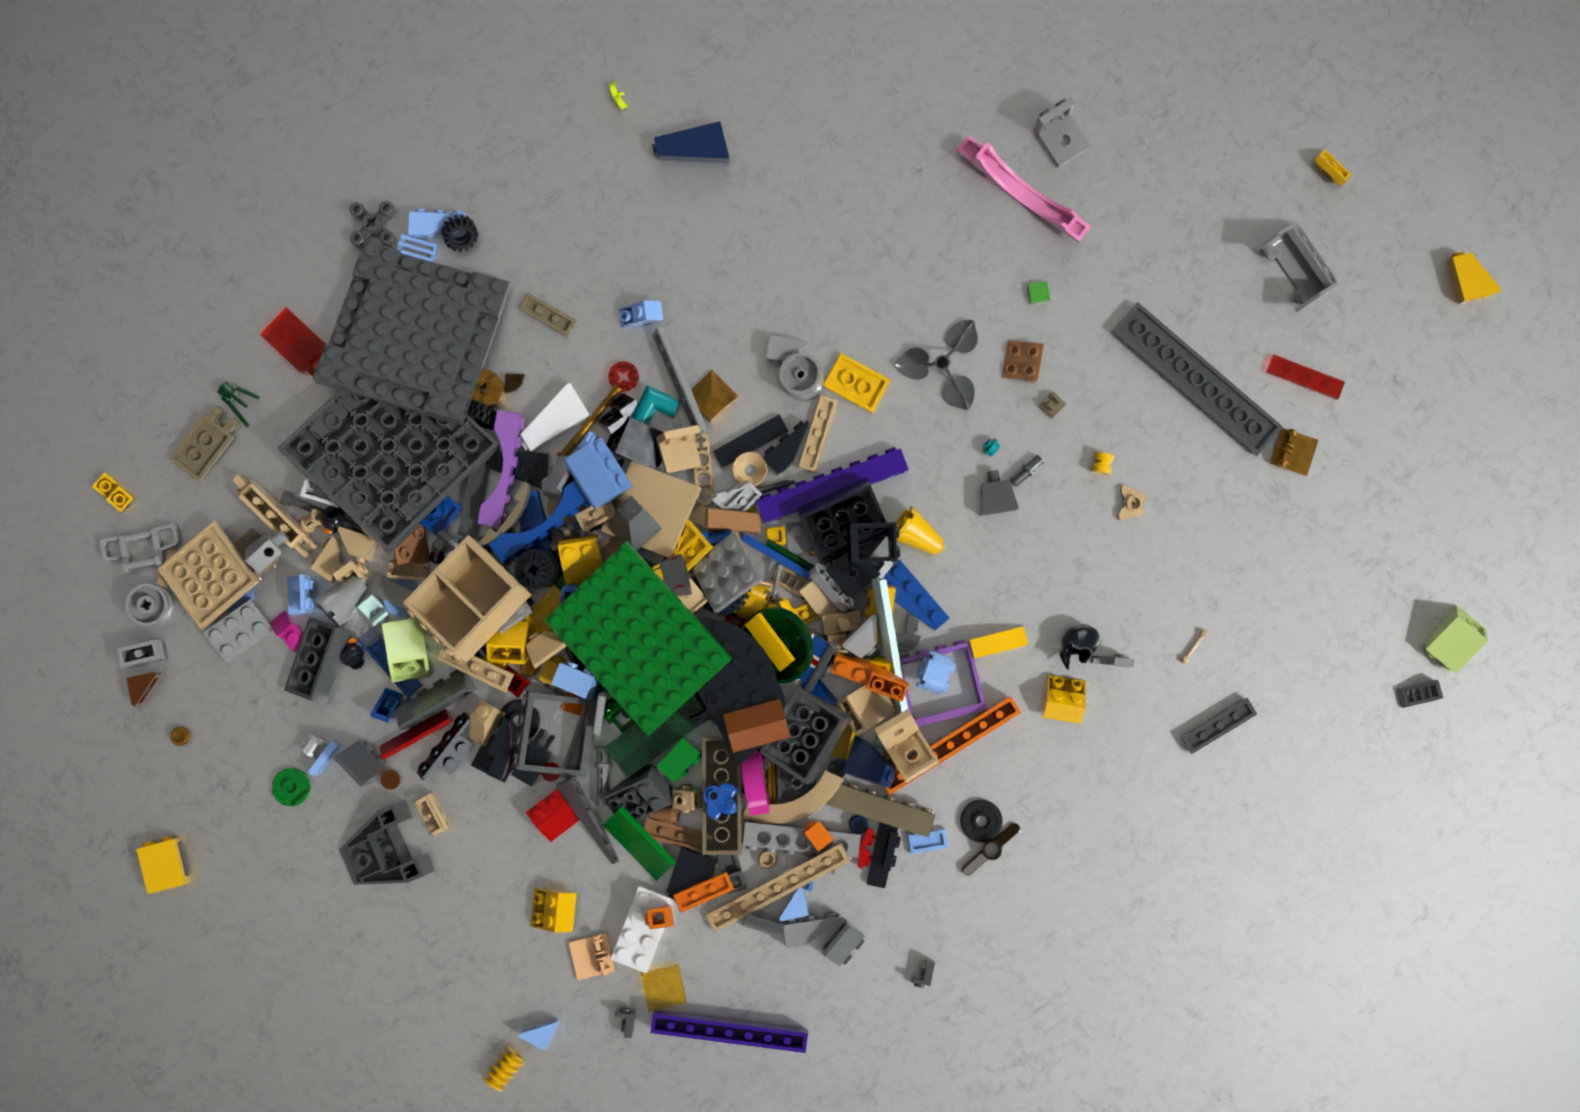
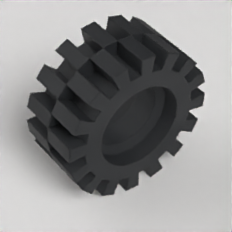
M460 214V218H458V215H454V219L449 217V222L445 221L444 226L441 228V233L449 249L452 248L455 252L457 249L459 252H462L463 248L467 251L469 250L468 246L472 248L474 246L473 242L476 243L478 238V231L474 221L470 220L468 216L465 218L462 214ZM456 230H467V233L462 237L457 238L453 236Z
M472 400L467 415L479 426L494 430L497 411L491 407L489 408L486 404L484 405L481 402Z

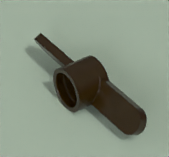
M1012 823L995 839L984 842L981 851L963 866L962 872L964 875L970 876L988 860L998 859L1002 854V848L1020 833V826ZM989 843H995L998 846V853L993 857H989L985 853V847Z

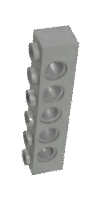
M744 820L742 845L746 846L748 850H757V847H762L767 852H776L777 849H781L786 854H796V851L804 852L803 855L814 857L815 853L822 854L833 848L836 841L842 840L850 861H853V857L858 858L861 834L827 830L834 840L818 852L804 834L805 827ZM760 832L768 834L765 842L757 840V835ZM785 834L787 841L784 844L777 843L778 835ZM799 836H804L806 838L805 845H796V839Z

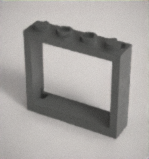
M526 690L521 700L523 713L519 715L518 725L521 726L520 733L516 734L515 744L518 745L517 753L513 754L515 768L525 771L587 777L597 700ZM534 699L585 705L576 769L525 764Z

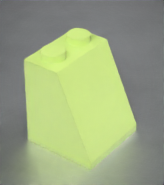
M1456 605L1425 643L1426 653L1432 659L1437 658L1442 662L1441 665L1450 672L1452 670L1456 674L1488 642L1487 629Z
M416 618L390 621L382 624L392 683L430 676L423 629Z

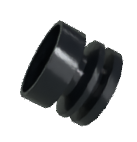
M546 548L523 552L517 558L514 566L517 581L523 587L530 590H539L553 586L560 579L562 573L559 557ZM538 567L539 571L533 572V568Z

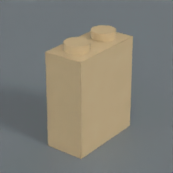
M866 685L836 702L839 709L852 717L849 725L856 736L897 711L889 697L866 689Z

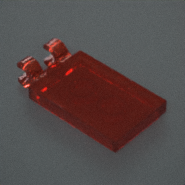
M285 307L260 335L301 374L306 370L314 377L316 371L314 365L321 358L325 343L291 310Z

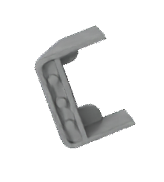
M1293 223L1278 231L1254 248L1255 252L1262 249L1263 254L1267 258H1277L1297 287L1295 300L1300 306L1295 309L1296 312L1338 285L1337 278L1302 227L1297 223Z

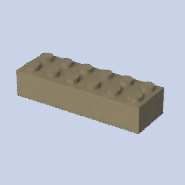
M702 737V855L742 854L741 764L738 765L723 737ZM723 783L734 785L738 789L736 795L732 797L736 803L737 812L734 814H724L721 812L717 820L712 819L706 812L707 803L703 800V791L711 785L717 787ZM712 792L710 794V798L714 799L716 797V793Z

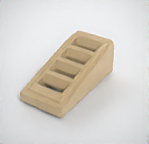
M783 566L780 576L783 571H786V574L782 581H779L778 585L805 601V598L798 590L804 583L806 584L810 580ZM776 569V571L774 572L773 576H772L771 579H770V580L773 581L774 583H775V578H776L777 569ZM790 575H792V579L790 580L789 584L786 585L785 583L789 579ZM797 579H799L800 581L798 582L795 589H793L792 587L794 586Z

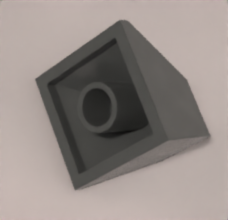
M632 496L617 508L609 524V528L623 544L628 541L636 551L662 529L645 508Z

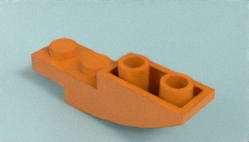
M837 653L830 671L833 674L864 684L868 690L903 702L909 687L908 682L894 673L857 656L856 659Z

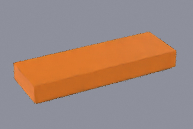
M726 871L673 894L680 913L728 893L734 890V887Z

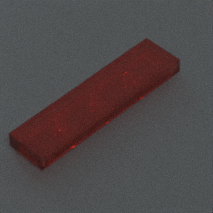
M1272 355L1266 371L1267 374L1335 400L1339 399L1345 381L1277 355Z

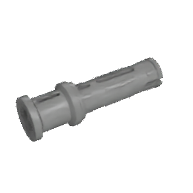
M595 746L596 762L594 766L597 768L596 805H606L601 798L609 792V768L612 766L610 750H612V746Z

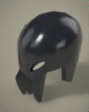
M1077 624L1066 631L1062 638V650L1059 655L1067 670H1069L1071 655L1078 654L1080 663L1085 664L1093 656L1100 641L1097 629L1090 625Z

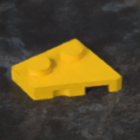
M688 519L685 523L686 527L683 535L680 536L678 546L674 550L672 557L681 554L686 561L687 570L689 571L714 547L694 523Z

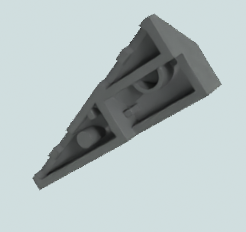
M577 776L559 782L556 788L612 864L619 862L596 810H592Z

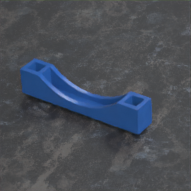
M576 480L564 487L558 507L545 522L525 532L503 533L492 541L489 546L502 563L507 561L511 563L519 557L518 553L522 550L526 552L534 546V541L537 539L541 541L547 537L550 529L553 527L557 529L564 524L563 520L566 517L572 518L580 512L578 509L584 505L586 507L590 505V502Z

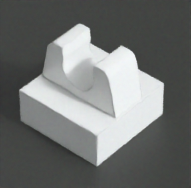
M310 734L308 736L311 739L309 743H303L302 745L304 748L303 752L317 760L328 743Z

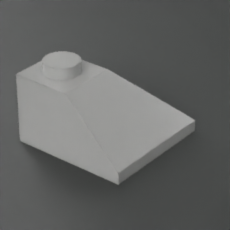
M876 613L873 614L842 646L861 659L865 655L869 657L876 650L874 646L878 643V615Z

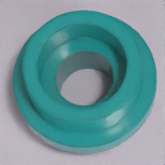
M996 438L987 440L983 445V453L989 456L994 455L1000 448L998 440Z

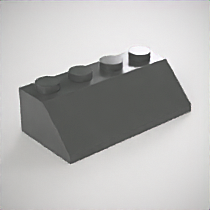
M309 617L284 690L310 701L327 704L351 631Z

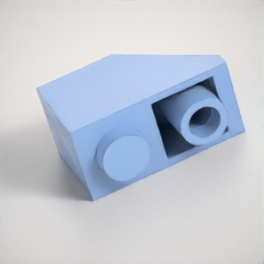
M641 301L619 309L621 327L647 325L663 320L661 301Z

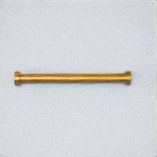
M613 384V389L561 453H557L558 457L568 456L614 398L623 392L621 388Z

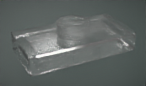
M356 608L346 619L347 624L367 648L382 636L359 608Z

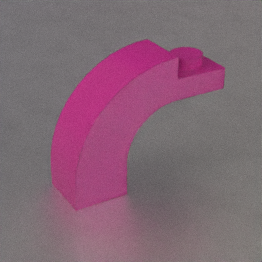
M761 746L752 756L741 763L750 816L770 813L769 797L763 772V757L759 753L762 748Z

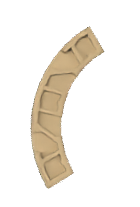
M825 770L822 778L814 788L801 798L784 804H769L770 813L750 816L747 805L742 817L766 824H784L801 820L825 805L837 792L844 778Z

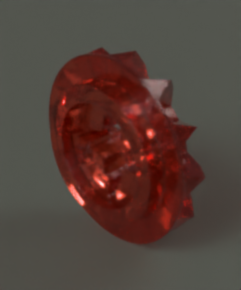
M621 361L610 368L608 379L611 386L616 384L625 392L636 387L639 374L633 364ZM617 372L622 374L628 372L627 377L630 382L622 380V382L618 383L621 377Z

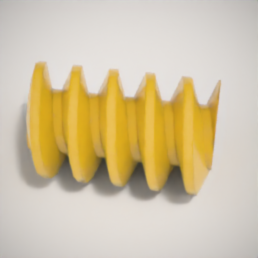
M510 1046L506 1047L509 1054L501 1053L504 1060L497 1058L499 1066L492 1064L494 1072L487 1071L489 1078L482 1077L490 1087L498 1091H503L504 1085H508L509 1079H512L514 1073L519 1071V1067L524 1065L521 1055Z

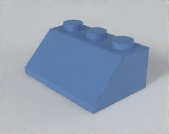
M602 438L587 444L563 460L594 510L621 497L633 487Z

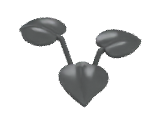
M964 320L953 325L948 330L946 343L954 348L946 355H939L935 361L928 363L929 355L925 350L917 347L911 348L895 361L897 368L905 376L915 380L927 377L929 373L928 366L935 365L940 371H946L952 382L944 386L943 397L945 401L957 408L970 409L975 395L973 383L966 376H959L955 380L949 371L951 367L949 357L956 349L961 353H968L976 347L978 335L975 322L973 320Z

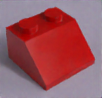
M558 789L525 812L536 828L550 842L580 820Z

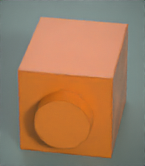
M811 820L804 826L806 828L803 831L818 852L834 840L819 820L816 822Z

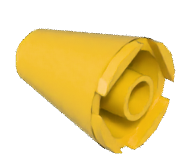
M910 506V511L905 510L896 521V527H899L900 533L897 542L931 555L939 554L944 548V539L914 507Z

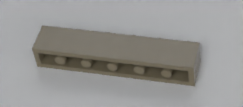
M848 783L847 786L841 784L834 796L826 803V805L928 838L936 814H932V809L922 807L920 810L914 808L915 804L903 801V804L895 802V797L885 795L883 798L877 796L878 792L866 789V792L858 790L859 786Z

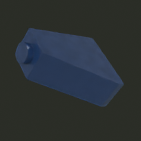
M856 736L843 772L854 778L890 788L895 779L896 769L870 742Z

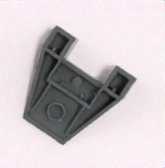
M405 800L377 811L339 849L354 885L409 883L435 871L427 853L411 859L397 824L412 818Z

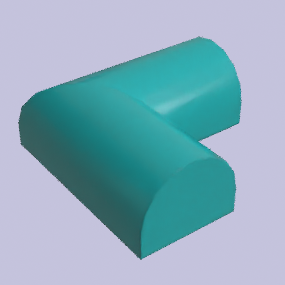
M646 385L631 418L647 425L650 424L656 411L674 418L681 401Z

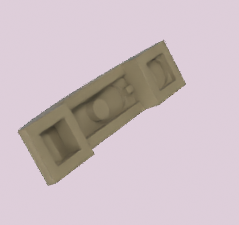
M525 482L515 494L514 498L519 501L517 506L498 531L494 528H490L479 542L481 546L490 544L515 526L529 501L531 484L529 482Z

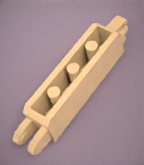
M237 475L232 480L239 487L237 490L239 492L237 494L238 497L275 534L280 530L285 532L288 536L285 543L290 548H295L303 557L307 558L309 553L301 546L303 541L313 549L317 547V544L309 537L310 534L305 532L300 524L257 481H252L250 478L246 480L242 475Z

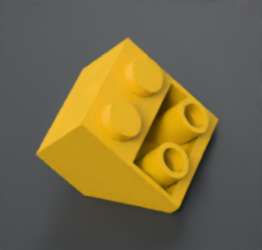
M521 620L502 634L497 630L486 642L487 661L490 663L525 664L530 657L525 646L529 642V620Z
M1048 675L1043 702V718L1081 724L1086 709V681Z
M534 888L530 927L551 932H573L577 893L565 890Z

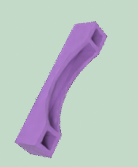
M503 409L497 410L494 430L502 447L503 468L495 490L480 506L477 524L500 528L508 518L506 508L507 505H510L512 494L509 491L510 486H513L515 481V475H512L513 468H516L518 464L516 451L517 448L520 449L522 441L519 434L525 424V419L522 418L523 413Z

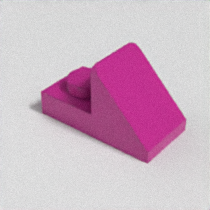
M284 610L270 622V625L276 636L281 637L288 647L295 652L298 650L304 632Z

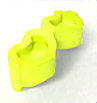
M616 81L608 85L615 103L622 110L628 107V105L620 97L624 95V92L617 93Z

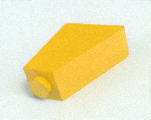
M1464 251L1452 254L1453 257L1447 260L1459 304L1490 297L1502 292L1500 286L1471 252L1464 254Z

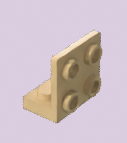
M699 425L666 431L656 437L666 474L701 466L694 440L695 435L701 432Z

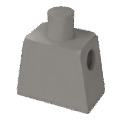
M282 530L278 531L275 535L267 531L245 548V561L260 574L282 553V543L288 539V536Z

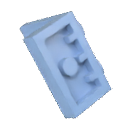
M299 574V576L287 577L289 615L313 614L316 604L313 602L315 598H313L312 591L315 590V581L312 579V576Z

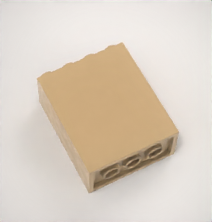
M468 535L403 603L408 607L406 611L419 621L418 623L421 627L432 634L431 637L444 646V650L448 654L454 656L458 661L463 659L468 662L532 594L487 550Z

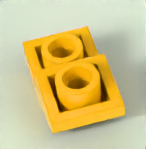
M104 472L92 485L119 512H122L134 499L107 472Z

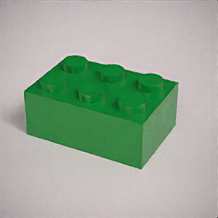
M684 736L656 767L672 782L676 780L680 782L689 772L687 770L689 765L694 767L702 758L700 755L702 750L688 737Z

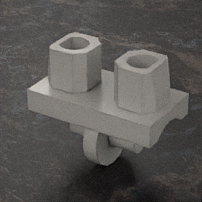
M441 530L437 533V539L432 543L431 549L436 554L445 551V559L465 538L462 535L457 537L451 535L449 537Z

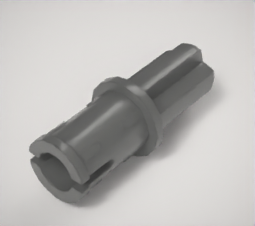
M1036 455L1026 465L1023 464L1022 468L1010 478L1011 483L1018 487L1029 476L1032 477L1033 473L1045 464L1043 459Z

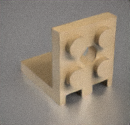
M908 709L874 729L906 783L940 763ZM912 752L918 753L915 760H909L908 755Z

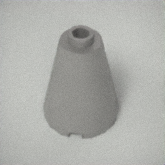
M352 575L315 597L313 602L320 610L322 609L333 623L341 627L367 589L365 586L367 582L358 576Z

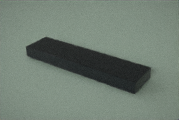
M779 414L719 447L713 453L720 466L724 468L735 462L736 458L741 454L753 452L789 432Z

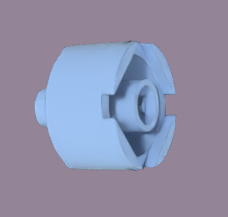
M928 650L926 653L929 656L928 658L923 657L918 670L917 678H920V683L916 682V687L937 694L946 692L949 686L947 679L949 673H953L955 663L952 662V658Z

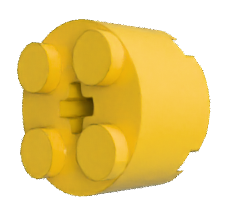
M757 584L751 589V592L747 591V594L750 596L749 599H744L746 604L744 606L740 605L741 609L739 611H734L738 615V619L748 621L753 614L767 608L770 596H767V591L771 592V587Z

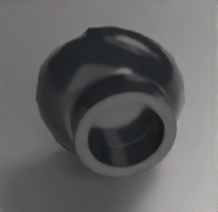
M328 506L321 516V522L326 534L337 532L338 527L345 521V513L342 509L335 506Z
M349 637L341 661L345 666L355 670L361 668L365 663L364 650L356 645L355 638Z

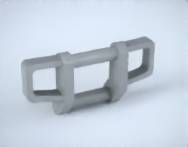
M175 524L160 527L154 526L149 530L127 535L122 533L115 537L100 540L103 559L105 561L122 560L124 573L145 566L162 565L164 551L180 545L178 529ZM172 529L174 542L162 546L159 531ZM152 537L154 557L132 562L129 542ZM119 540L122 556L109 557L106 544Z

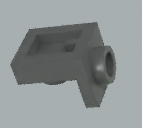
M926 959V964L922 963L920 975H923V978L911 976V982L914 983V986L919 988H926V985L931 986L935 965L934 960Z
M620 1007V1010L615 1011V1017L626 1018V1020H622L621 1032H624V1038H632L634 1034L636 1012L631 1011L632 1009L628 1007Z

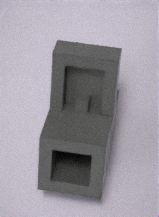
M907 615L905 634L895 633L898 653L911 651L920 641L921 636L913 635L914 631L917 632L918 620H915V615Z

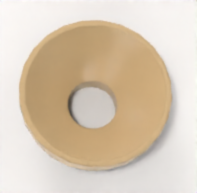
M743 453L736 458L733 464V474L739 483L748 480L754 486H757L767 476V463L757 453ZM753 465L756 468V473L753 476L746 475V466Z

